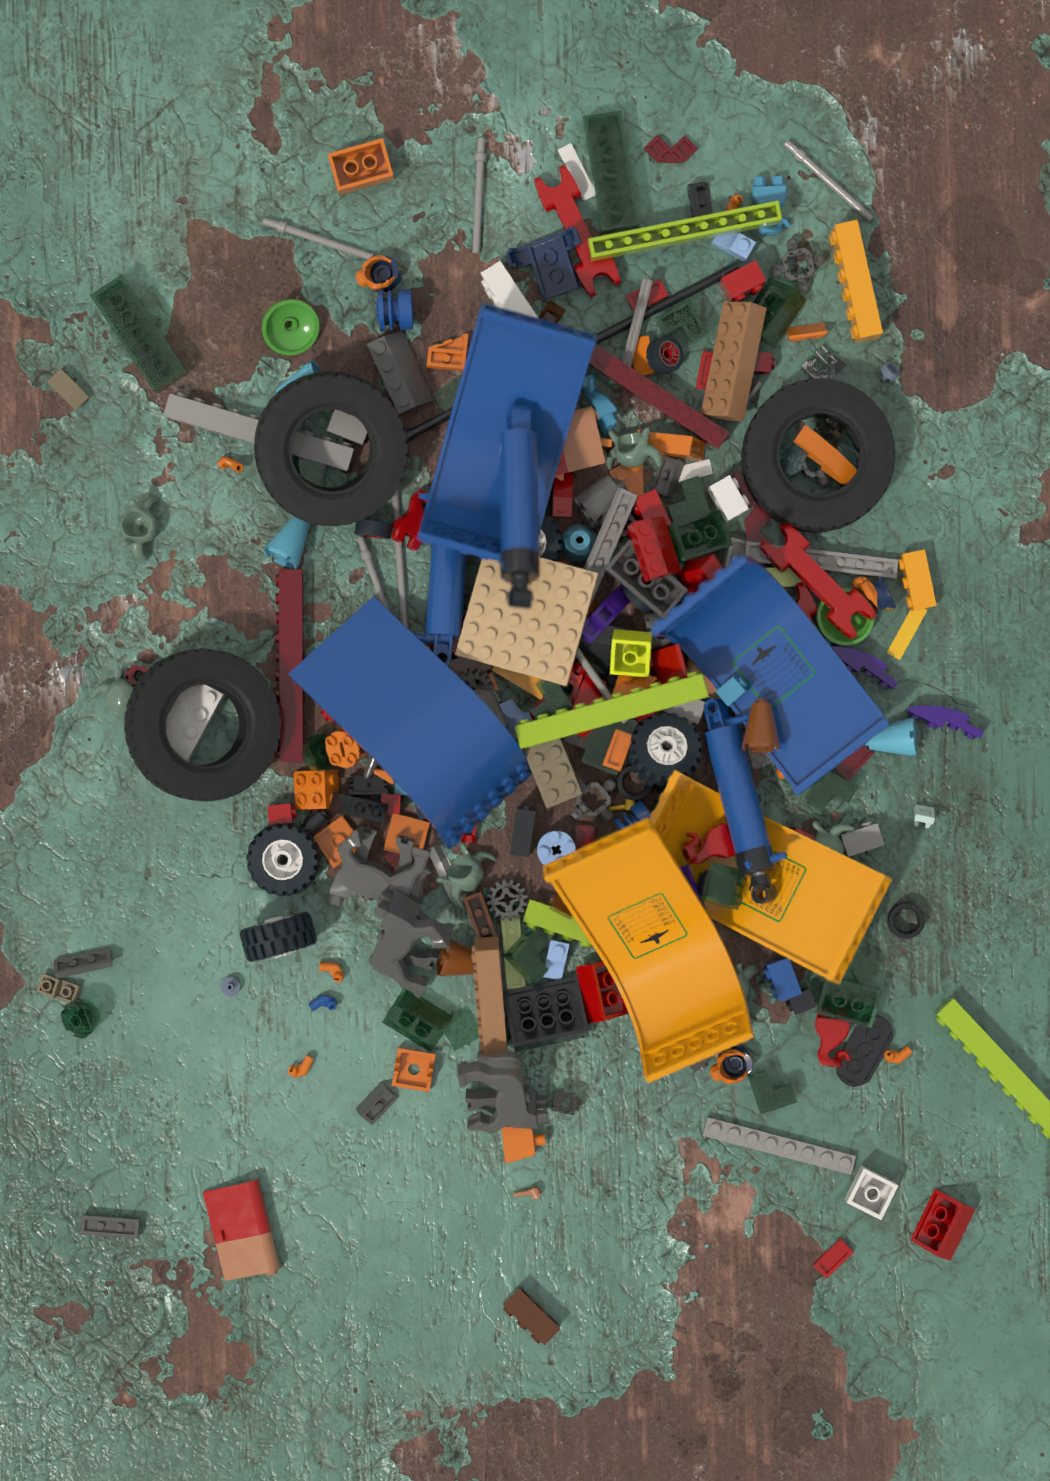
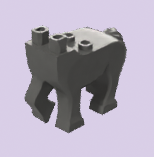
M361 823L359 828L356 827L338 846L342 866L337 871L329 892L332 894L330 903L341 906L344 898H348L353 894L362 895L363 899L370 901L373 899L379 900L383 891L393 894L395 890L412 899L415 903L418 902L422 896L423 881L427 875L432 873L431 869L427 866L432 849L418 848L419 845L413 844L415 839L398 834L396 836V845L400 851V860L393 871L387 865L368 858L370 847L378 828Z
M396 890L393 894L383 891L374 912L375 916L383 919L380 927L382 929L377 936L378 941L374 952L370 955L369 963L375 971L395 980L400 988L412 992L415 997L420 998L426 988L429 977L411 974L407 970L406 965L421 967L431 971L434 962L438 959L440 950L418 951L412 948L415 940L427 936L431 939L432 948H448L455 924H443L429 918L412 899Z
M502 1051L493 1055L480 1054L475 1062L461 1061V1064H458L457 1076L460 1088L466 1087L473 1080L482 1081L493 1088L481 1091L466 1088L468 1111L480 1108H496L495 1112L489 1116L481 1110L469 1116L468 1130H482L493 1134L506 1126L535 1129L538 1128V1123L548 1122L547 1109H543L548 1108L547 1095L536 1096V1090L530 1088V1079L525 1075L522 1058L516 1052Z

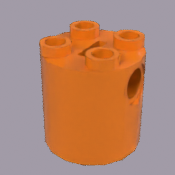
M343 728L336 730L325 740L329 761L334 766L352 767L369 756Z

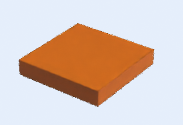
M392 814L383 850L400 854L396 845V836L398 834L415 839L413 844L419 845L418 848L423 849L430 822Z
M343 815L313 836L318 843L319 849L333 868L342 863L338 853L339 844L354 830Z

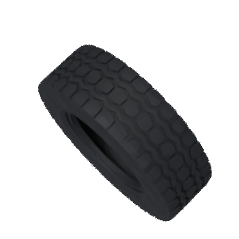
M324 371L304 375L291 381L271 398L264 408L256 427L254 455L263 485L282 509L304 522L334 527L362 521L386 505V502L395 494L394 492L398 489L403 479L408 459V443L406 430L399 413L380 390L357 376L343 372ZM323 410H341L358 418L364 425L370 442L369 457L364 469L355 479L338 487H321L308 482L297 472L291 457V444L297 428L309 416Z
M825 378L798 381L774 393L762 404L752 418L742 443L741 465L743 476L757 505L779 523L785 522L799 531L813 533L843 528L867 514L880 501L887 490L895 465L896 455L893 433L880 407H877L870 397L866 396L861 390H857L854 386L845 384L842 381ZM808 418L827 419L841 426L850 436L855 448V468L857 471L851 481L840 490L823 495L807 493L794 486L785 476L779 459L781 440L787 429L801 420Z
M215 649L181 651L155 663L141 676L136 686H134L127 702L124 717L126 744L138 770L141 771L142 775L150 783L162 791L193 801L207 802L227 799L251 787L252 784L261 778V775L268 769V765L271 764L275 756L274 753L277 752L278 739H280L281 734L279 705L276 703L275 694L267 680L264 679L265 677L253 665L237 655ZM203 684L220 690L231 700L238 715L239 727L234 745L225 756L210 764L195 765L181 758L172 748L167 737L166 719L170 706L182 692L193 686Z

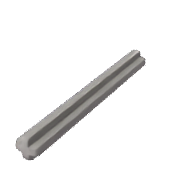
M643 278L622 359V362L629 367L632 366L653 280Z

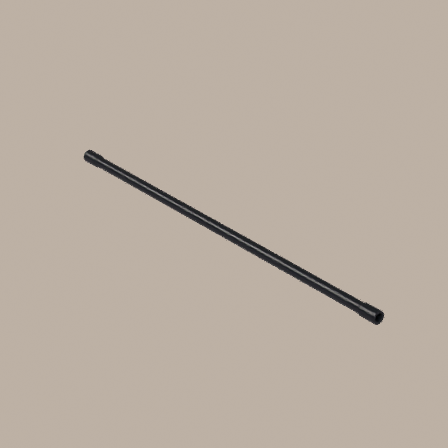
M737 262L646 308L643 320L720 282L721 277L739 269ZM633 315L597 333L595 344L630 328ZM453 407L413 428L407 429V442L450 420Z

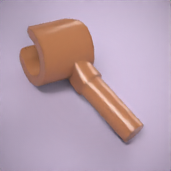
M537 1186L525 1191L513 1192L514 1197L530 1194L532 1200L542 1195Z

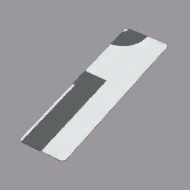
M438 844L429 848L432 849L430 857L439 877H446L447 870L451 864L442 845ZM443 883L450 898L451 886ZM463 891L460 894V898L465 896Z

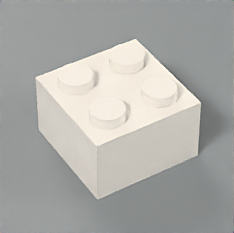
M730 475L707 489L725 523L742 515L749 509L747 507L749 502L746 496H741L738 491L740 486L735 478L732 479Z
M861 1165L844 1200L846 1203L882 1220L898 1185L896 1182Z

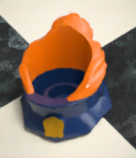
M376 255L363 263L362 270L357 271L356 282L362 287L368 286L375 292L392 291L401 282L402 269L400 264L392 257Z
M864 576L857 577L852 581V587L869 600L874 611H877V615L883 609L893 611L896 608L882 576L874 582L869 581Z
M733 1046L724 1050L717 1057L716 1064L711 1065L710 1076L713 1080L717 1082L723 1081L725 1084L738 1083L744 1080L752 1072L754 1061L752 1054L744 1046Z

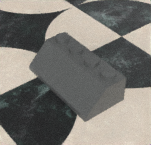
M403 331L383 336L367 344L400 416L434 401Z
M630 539L623 544L605 567L606 571L663 619L669 614L668 611L688 591L671 575L644 582Z

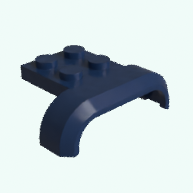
M569 226L567 230L525 246L508 249L506 258L510 269L529 265L533 266L543 300H548L580 288L569 251L582 245L577 229Z

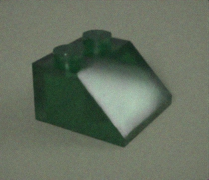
M711 862L702 899L716 906L738 910L742 903V891L747 883V877H740L739 871L736 868Z

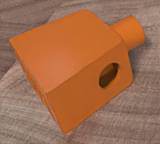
M507 1126L501 1128L505 1163L534 1156L535 1146L546 1145L545 1133L533 1135V1129Z

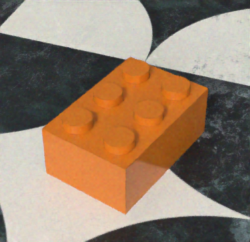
M383 138L327 154L339 195L394 180Z

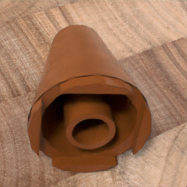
M756 699V702L751 704L742 742L743 751H746V748H751L753 753H771L773 748H776L777 751L781 750L772 705L767 702V699Z
M453 940L450 941L448 948H439L440 958L436 963V973L438 976L473 975L472 948Z

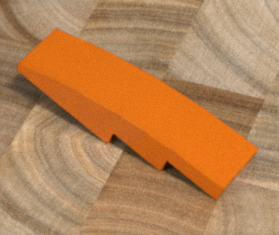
M807 425L801 429L793 441L808 452V457L822 466L820 468L822 471L843 486H846L855 475L857 469L840 452Z

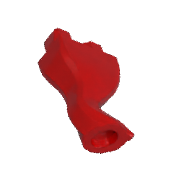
M418 490L412 494L407 512L398 517L392 525L394 531L391 539L398 543H403L405 536H407L409 541L406 547L412 551H418L421 544L424 543L417 539L424 515L422 502L427 504V500L418 498L419 493H428L423 490Z
M727 823L710 827L705 832L697 853L695 847L700 844V836L696 833L687 832L686 836L692 838V840L682 844V852L687 863L701 864L713 856L718 858L734 856L735 852L729 836L730 832Z
M819 1008L817 1017L814 1020V1029L820 1038V1046L817 1052L818 1062L824 1067H841L843 1057L847 1061H851L849 1054L845 1050H838L834 1058L829 1056V1053L841 1044L849 1034L850 1020H848L847 1010L837 1009L836 1019H829V1009Z

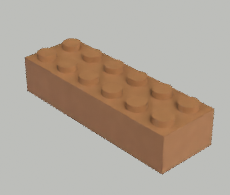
M723 302L701 409L703 416L715 420L744 422L767 308L752 302Z
M498 936L475 938V945H472V963L480 1054L493 1055L497 1052L508 1051Z

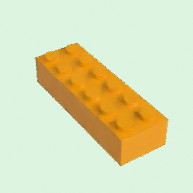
M858 220L836 224L831 230V234H829V242L831 246L834 245L835 249L833 260L835 265L838 264L839 267L837 277L839 283L843 285V290L841 291L843 302H847L848 309L845 312L847 320H851V338L855 339L856 344L878 339L883 334Z

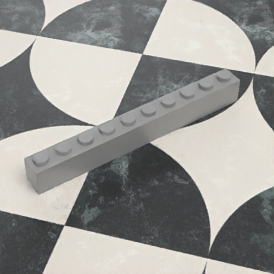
M175 392V395L169 394L163 414L165 418L254 444L256 427L260 417L249 414L248 417L243 416L241 411L230 409V411L223 410L222 405L212 403V406L204 404V400L195 397L193 400L186 398L187 395ZM296 431L291 444V456L348 473L355 450L351 448L352 445L349 443H333L334 439L322 436V439L315 437V433L304 431V433Z

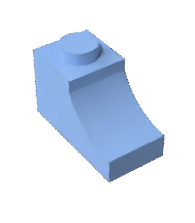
M732 233L715 237L712 245L745 263L756 242L741 233Z
M511 699L499 705L506 722L509 724L507 730L516 740L518 738L514 726L519 725L518 721L530 719V722H532L533 720L529 712L521 711Z
M550 939L542 977L556 980L562 979L569 942Z

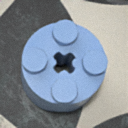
M558 830L545 833L537 845V854L543 865L576 851L572 838L567 833ZM560 845L561 853L552 854L553 850L551 847Z

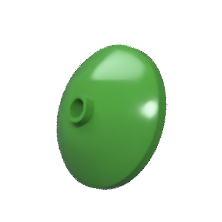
M285 299L275 303L268 309L262 321L264 340L272 350L282 355L291 356L305 352L314 344L319 333V320L315 311L310 305L298 299ZM287 321H291L289 326L285 325Z
M842 588L846 593H848L851 590L848 588ZM860 593V594L868 601V603L871 605V603L869 602V600H868L862 593ZM822 601L818 606L816 617L819 630L827 640L841 646L855 645L864 640L872 630L874 619L869 620L861 614H853L850 621L857 636L854 639H849L839 632L825 617L830 609Z

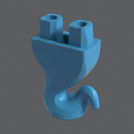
M773 176L772 186H765V177H755L751 189V198L754 204L759 205L779 201L781 209L787 195L783 176ZM782 217L780 224L757 229L761 235H780L782 233V224L786 227L791 225L785 217Z
M589 374L584 377L581 389L585 391L589 406L596 409L599 420H596L597 427L605 435L610 429L614 430L613 426L618 423L615 417L617 409L607 396L597 391L595 374Z

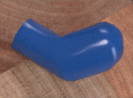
M322 994L308 1003L312 1011L321 1006L334 1010L337 1007V1000L332 996Z

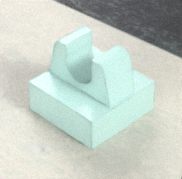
M915 804L914 825L918 827L919 822H924L925 828H929L934 823V808Z

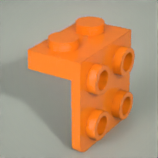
M338 769L294 772L296 809H329L333 791L339 792Z

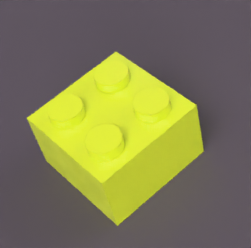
M614 629L610 674L649 677L652 632Z

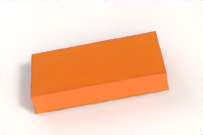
M615 729L602 765L621 771L632 742L630 741L632 734Z

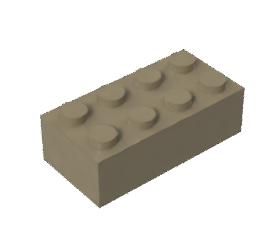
M562 738L523 749L547 809L585 795Z

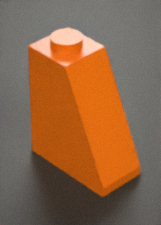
M649 433L648 440L650 445L655 446L661 455L703 461L706 442L685 435Z

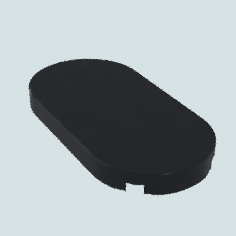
M867 1015L856 1024L842 1049L849 1054L851 1061H847L843 1057L842 1066L835 1067L837 1076L844 1084L852 1087L861 1086L872 1078L884 1057L885 1051L888 1050L893 1040L891 1025L885 1018L879 1015Z

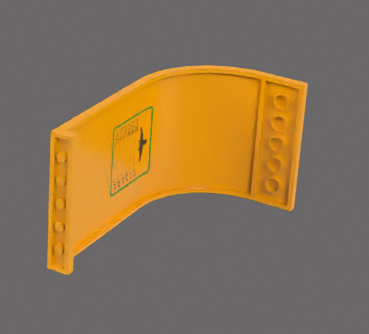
M674 770L668 779L664 792L659 797L656 808L650 815V821L678 866L681 867L689 864L696 885L699 872L703 873L704 869L714 871L715 876H718L714 895L712 894L711 899L701 897L710 918L826 979L840 984L892 879L763 816L774 854L786 852L787 857L776 862V869L765 873H769L771 884L777 889L775 901L764 904L755 903L751 897L753 885L750 879L754 876L740 877L735 856L729 858L713 856L701 864H689L685 860L682 844L692 840L691 837L686 836L687 832L696 833L700 836V844L695 847L697 853L705 832L710 827L721 823L726 824L727 821L718 792Z
M649 817L543 865L544 879L547 883H552L604 962L620 991L636 1032L644 1079L647 1083L754 1038L746 998L724 942L712 919Z

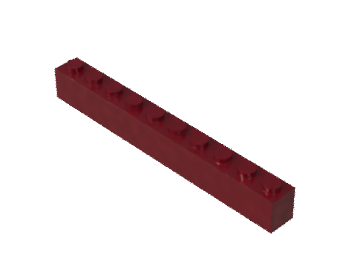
M595 344L589 366L716 450L720 448L729 434L728 431Z
M279 569V574L275 576L276 585H279V593H276V605H279V612H276V624H279V631H276V643H279V651H276V662H279V670H276V681H279V689H276V699L279 700L281 734L276 758H280V762H304V690L297 686L289 676V673L304 660V570Z

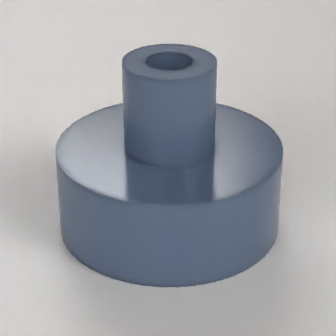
M886 361L880 367L882 372L880 378L884 382L888 379L894 381L900 375L899 369L889 361Z
M227 977L221 983V990L226 996H234L240 991V981L235 977Z

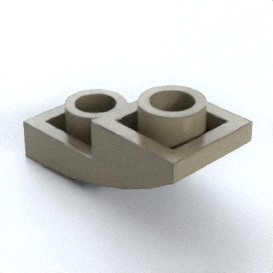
M62 369L56 371L46 381L73 410H77L89 398Z
M42 973L36 992L76 1004L82 986Z

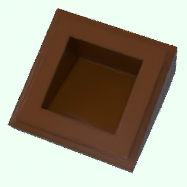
M550 300L539 318L558 324L566 310Z

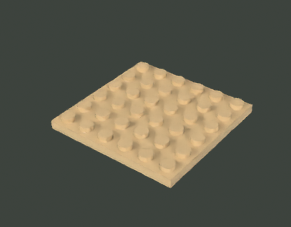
M540 558V577L528 586V589L533 591L531 608H514L508 606V592L512 586L500 577V563L491 559H482L455 655L567 686L599 574Z

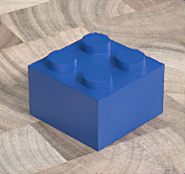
M780 956L764 962L765 967L762 970L765 978L771 981L772 985L769 986V989L774 999L777 998L782 1002L802 994L790 959Z

